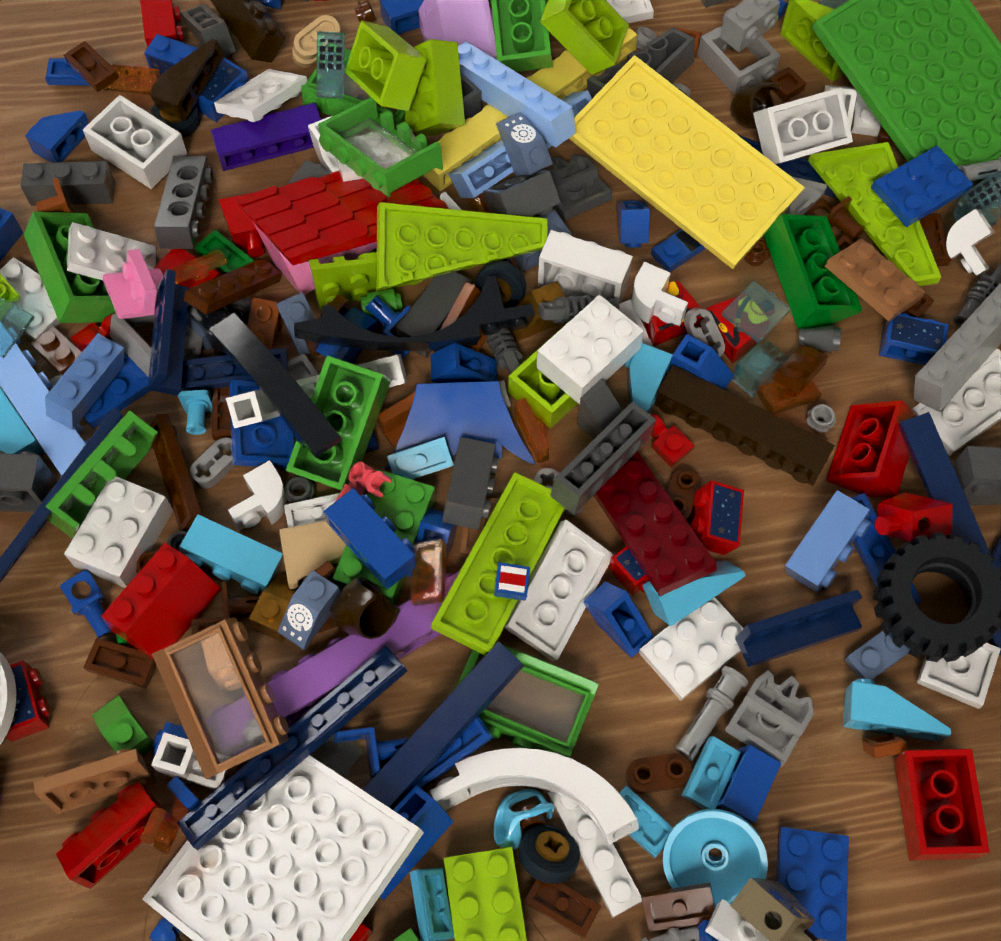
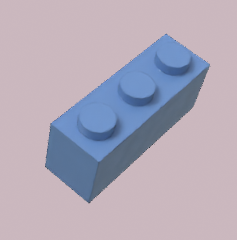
M97 333L45 396L46 416L73 430L123 368L124 347Z
M837 490L786 563V574L816 593H819L823 586L828 588L837 575L834 569L840 561L845 563L852 554L854 547L851 544L857 535L862 538L871 525V521L868 520L870 509Z

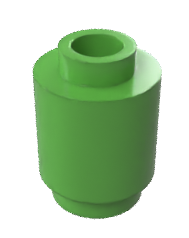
M393 288L366 293L367 296L360 297L362 312L374 319L376 318L365 307L377 295L395 313L398 310H403L400 293L394 294Z

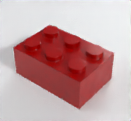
M972 749L905 750L894 759L909 861L977 859L989 854L990 849Z

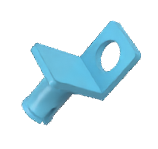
M212 389L181 391L178 394V398L185 413H187V433L193 435L205 433V412H212Z

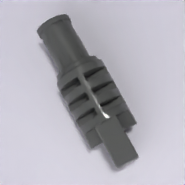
M1001 264L990 275L984 272L966 295L964 307L954 318V323L959 328L1001 283Z
M589 295L556 297L555 301L539 303L538 314L543 320H553L554 323H567L594 299ZM616 297L605 298L619 310V301Z
M503 328L500 329V332L487 336V343L500 370L507 368L509 374L514 372L520 366L519 362L524 361V358L511 331Z

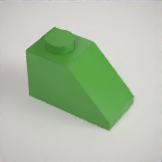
M120 695L116 696L92 715L100 732L115 752L121 749H136L141 756H144L153 749V739Z

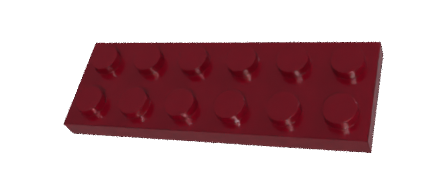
M638 452L594 495L659 596L717 570L715 560Z

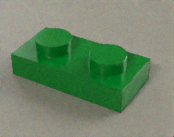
M213 230L195 246L197 254L222 274L254 262L252 258L217 230Z

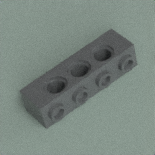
M173 156L154 225L159 249H194L196 237L201 235L200 220L205 218L204 203L209 201V184H213L214 180L213 168L208 167L206 156Z
M632 401L555 477L550 496L575 515L649 440L656 419Z

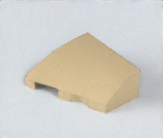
M326 521L279 529L289 590L297 588L300 579L309 575L312 570L318 569L325 562L329 561L331 564L340 562L346 544Z

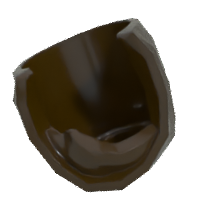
M774 82L757 83L741 88L734 95L730 106V112L734 120L745 128L757 129L753 113L775 106L770 90L779 91L781 85Z
M358 577L342 589L329 610L335 625L340 630L350 635L375 639L387 633L395 623L401 609L390 603L375 583L366 578Z

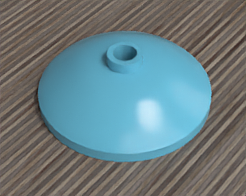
M705 809L687 815L672 828L664 846L663 868L671 888L711 883L715 905L717 906L722 899L732 904L751 877L766 879L768 859L761 836L748 821L729 811ZM713 848H717L722 852V854L718 857H714L709 853V851Z

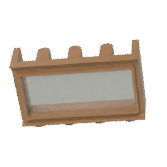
M236 618L224 619L165 649L152 653L205 779L289 741L287 735L289 733L288 724L285 718L277 713L273 703L275 702L274 692L269 684L264 683L259 672L262 670L260 660L254 652L251 653L246 642L248 640V633L244 625L238 622Z

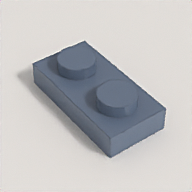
M300 292L275 304L299 356L302 354L307 355L310 352H308L305 340L295 338L294 323L315 319L304 293Z
M882 631L847 656L845 662L859 679L873 680L908 655L910 648L904 644L900 648L892 642L896 637L891 632L885 634Z

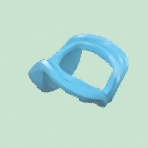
M531 788L508 795L500 803L495 816L493 834L496 844L500 848L512 847L513 850L517 849L522 838L520 821L545 812L547 813V819H551L553 817L554 804L548 803L539 791ZM533 796L536 797L539 805L530 810L511 811V807L515 803Z

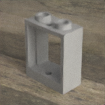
M722 26L701 36L697 55L733 95L745 86L757 84L764 79L768 80L777 72L780 54L762 35L747 46L759 61L741 71L722 52L731 47L720 38Z
M113 314L111 316L110 337L117 344L124 347V352L149 377L151 347L134 329L153 322L154 315L119 319L117 314ZM187 322L183 360L199 359L203 339Z

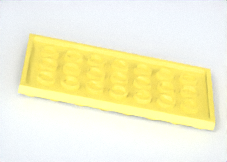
M635 55L574 117L576 133L569 138L572 142L731 269L737 266L764 236L780 214H783L805 188Z

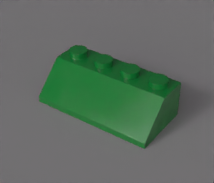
M780 214L764 234L796 327L814 328L828 326L859 314L862 311V307L857 294L825 267L829 258L840 252L827 216Z

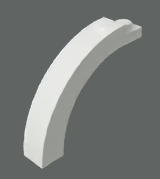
M401 354L357 365L384 374L391 380L389 387L408 383ZM320 375L296 380L310 399L313 396ZM261 389L226 398L234 428L280 416Z
M499 749L468 757L455 763L460 774L455 778L447 777L438 782L436 788L430 790L433 799L446 811L475 795L495 788L507 786L536 787L559 794L579 806L596 823L609 845L639 829L638 820L628 803L603 777L571 758L539 749Z

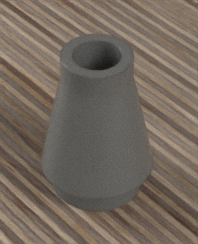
M834 325L806 329L800 328L798 345L804 344L832 354V351L840 350L842 328H834Z

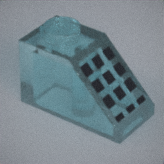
M317 31V97L344 99L345 33Z
M1001 171L995 172L962 194L953 211L956 221L971 211L980 209L990 226L996 224L1001 215Z
M771 342L756 345L737 363L732 381L754 398L774 379L776 371L789 357Z

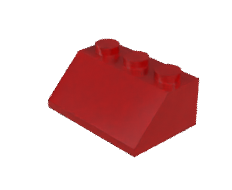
M903 400L851 405L826 480L829 483L854 492L865 493L868 497L898 495L910 455L898 424L901 421L916 417L914 412Z
M165 542L105 610L101 617L112 632L154 660L152 653L177 643L191 627V620L198 619L221 591V588L190 558Z
M139 781L135 785L131 784L125 787L117 795L118 800L108 809L103 808L91 817L90 824L80 833H73L62 843L63 848L56 855L71 881L91 889L171 818L149 790Z

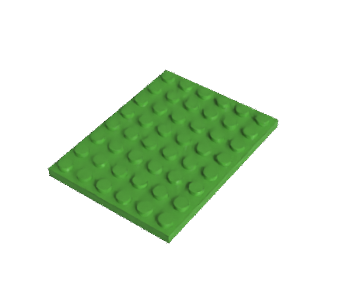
M849 0L815 21L811 26L908 162L937 145L957 167L998 160L1001 156V43L970 0Z

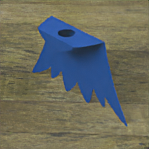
M498 381L417 384L404 430L393 453L445 436L453 459L457 453L460 437L496 444L494 455L502 458V446H504L522 460L536 465L512 422ZM389 461L386 465L385 470L391 468Z

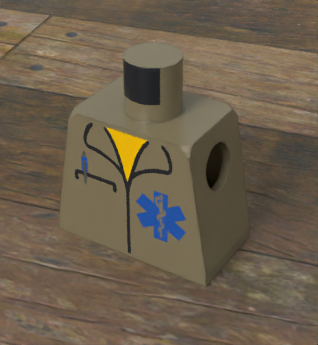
M751 877L730 905L769 941H820L809 930L815 918L778 881Z

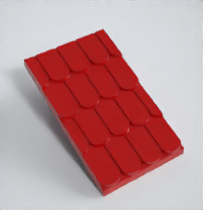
M340 171L319 178L309 177L279 188L275 185L236 198L239 207L253 221L276 267L299 293H304V296L314 290L308 260L318 259L320 264L333 262V257L344 256L345 260H356L361 254L369 253L377 248V206L380 202L449 209L444 201L438 199L431 189L423 185L418 179L391 192V196L387 197L380 190L374 189L364 178L343 182Z

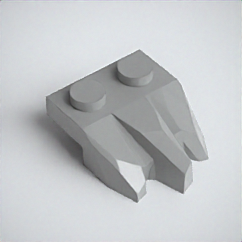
M767 670L755 680L725 731L744 744L752 745L781 762L780 767H783L814 715L812 698L804 697L799 699L795 697L799 683L792 675L782 684L777 685L774 683V675Z

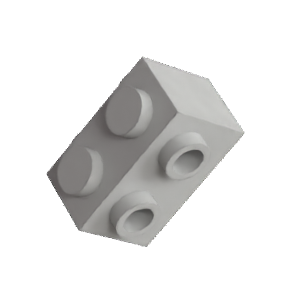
M743 0L735 8L728 9L724 14L720 38L736 51H742L775 25L779 17L777 14L781 2L778 0Z

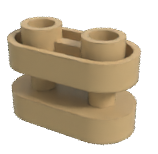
M322 15L295 36L292 48V59L295 64L302 68H309L320 60V54H327L329 43L337 44L340 25L334 17ZM320 46H325V52H320Z

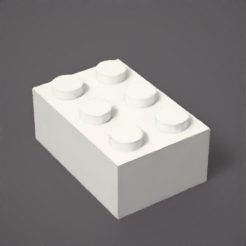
M841 87L753 113L763 155L774 164L853 142Z
M121 95L83 129L91 151L150 189L169 172L173 156L187 155L181 133Z
M551 230L539 256L537 288L558 281L565 297L589 295L595 299L600 294L603 298L616 297L620 304L628 288L633 256L621 250H612L600 246L593 241H584L572 237L565 232L560 233Z
M599 294L537 351V369L580 405V398L600 379L604 382L607 381L641 349L644 330Z
M115 476L113 481L106 482L64 555L74 567L83 571L88 570L92 575L126 588L137 575V560L140 555L152 550L173 513V509L166 496Z

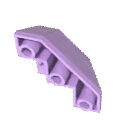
M488 0L423 1L418 13L419 27L424 42L434 39L457 42L460 45L467 41L497 60L492 8L489 7Z

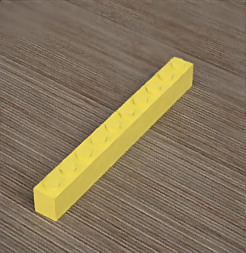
M629 27L616 65L626 60L627 55L636 50L638 34ZM566 49L558 58L553 60V67L540 69L532 76L526 78L562 100L572 92L584 90L587 87V79L593 75ZM602 70L593 75H596L598 77L605 73V70ZM487 104L482 111L472 118H467L464 126L444 134L437 141L441 146L443 170L434 168L423 176L439 191L445 189L452 184L448 175L450 172L501 140L496 123L508 118V116Z

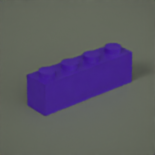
M312 103L265 115L261 120L255 122L246 120L211 129L222 170L226 171L314 148L308 125L321 120L316 104Z

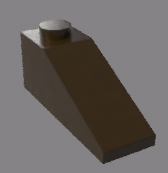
M211 39L162 73L159 80L154 83L149 94L159 110L183 120L187 119L225 57L217 40Z

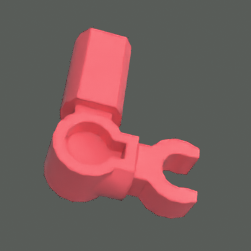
M359 461L350 469L348 476L350 483L349 485L345 483L336 501L353 488L360 496L367 490L381 498L384 494L379 491L380 485L385 481L391 483L392 479L383 472L377 471L364 462Z

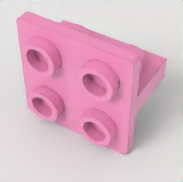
M139 249L128 250L127 263H123L122 266L123 272L104 274L103 282L119 319L154 315L157 285L162 279L163 274L158 268H147Z

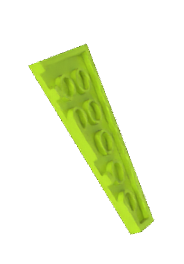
M889 142L810 154L808 162L838 199L842 202L848 196L852 198L848 211L861 226L865 227L864 231L886 258L894 263L907 277L914 280L918 286L937 284L941 279V274L920 221L918 220L906 227L871 188L875 180L898 168Z
M380 202L377 206L376 291L542 250L548 238L547 218Z
M377 252L363 253L356 260H345L344 256L333 257V262L320 264L318 259L308 260L320 310H322V306L332 302L338 294L347 298L348 302L360 301V297L367 296L366 293L376 291ZM419 280V281H415V282H411V283H407V284H403V285H399V286H395V287H391V288H393V289L395 290L396 288L401 287V286H404V285H416V284H419L420 282H422L423 280Z

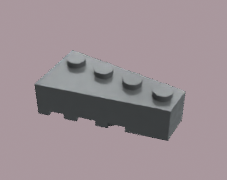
M673 27L648 42L647 48L638 52L633 51L627 55V60L605 69V73L598 77L593 75L588 78L587 87L591 98L593 99L634 55L672 84L694 62L695 38Z
M967 446L953 462L952 466L969 505L1001 504V448Z

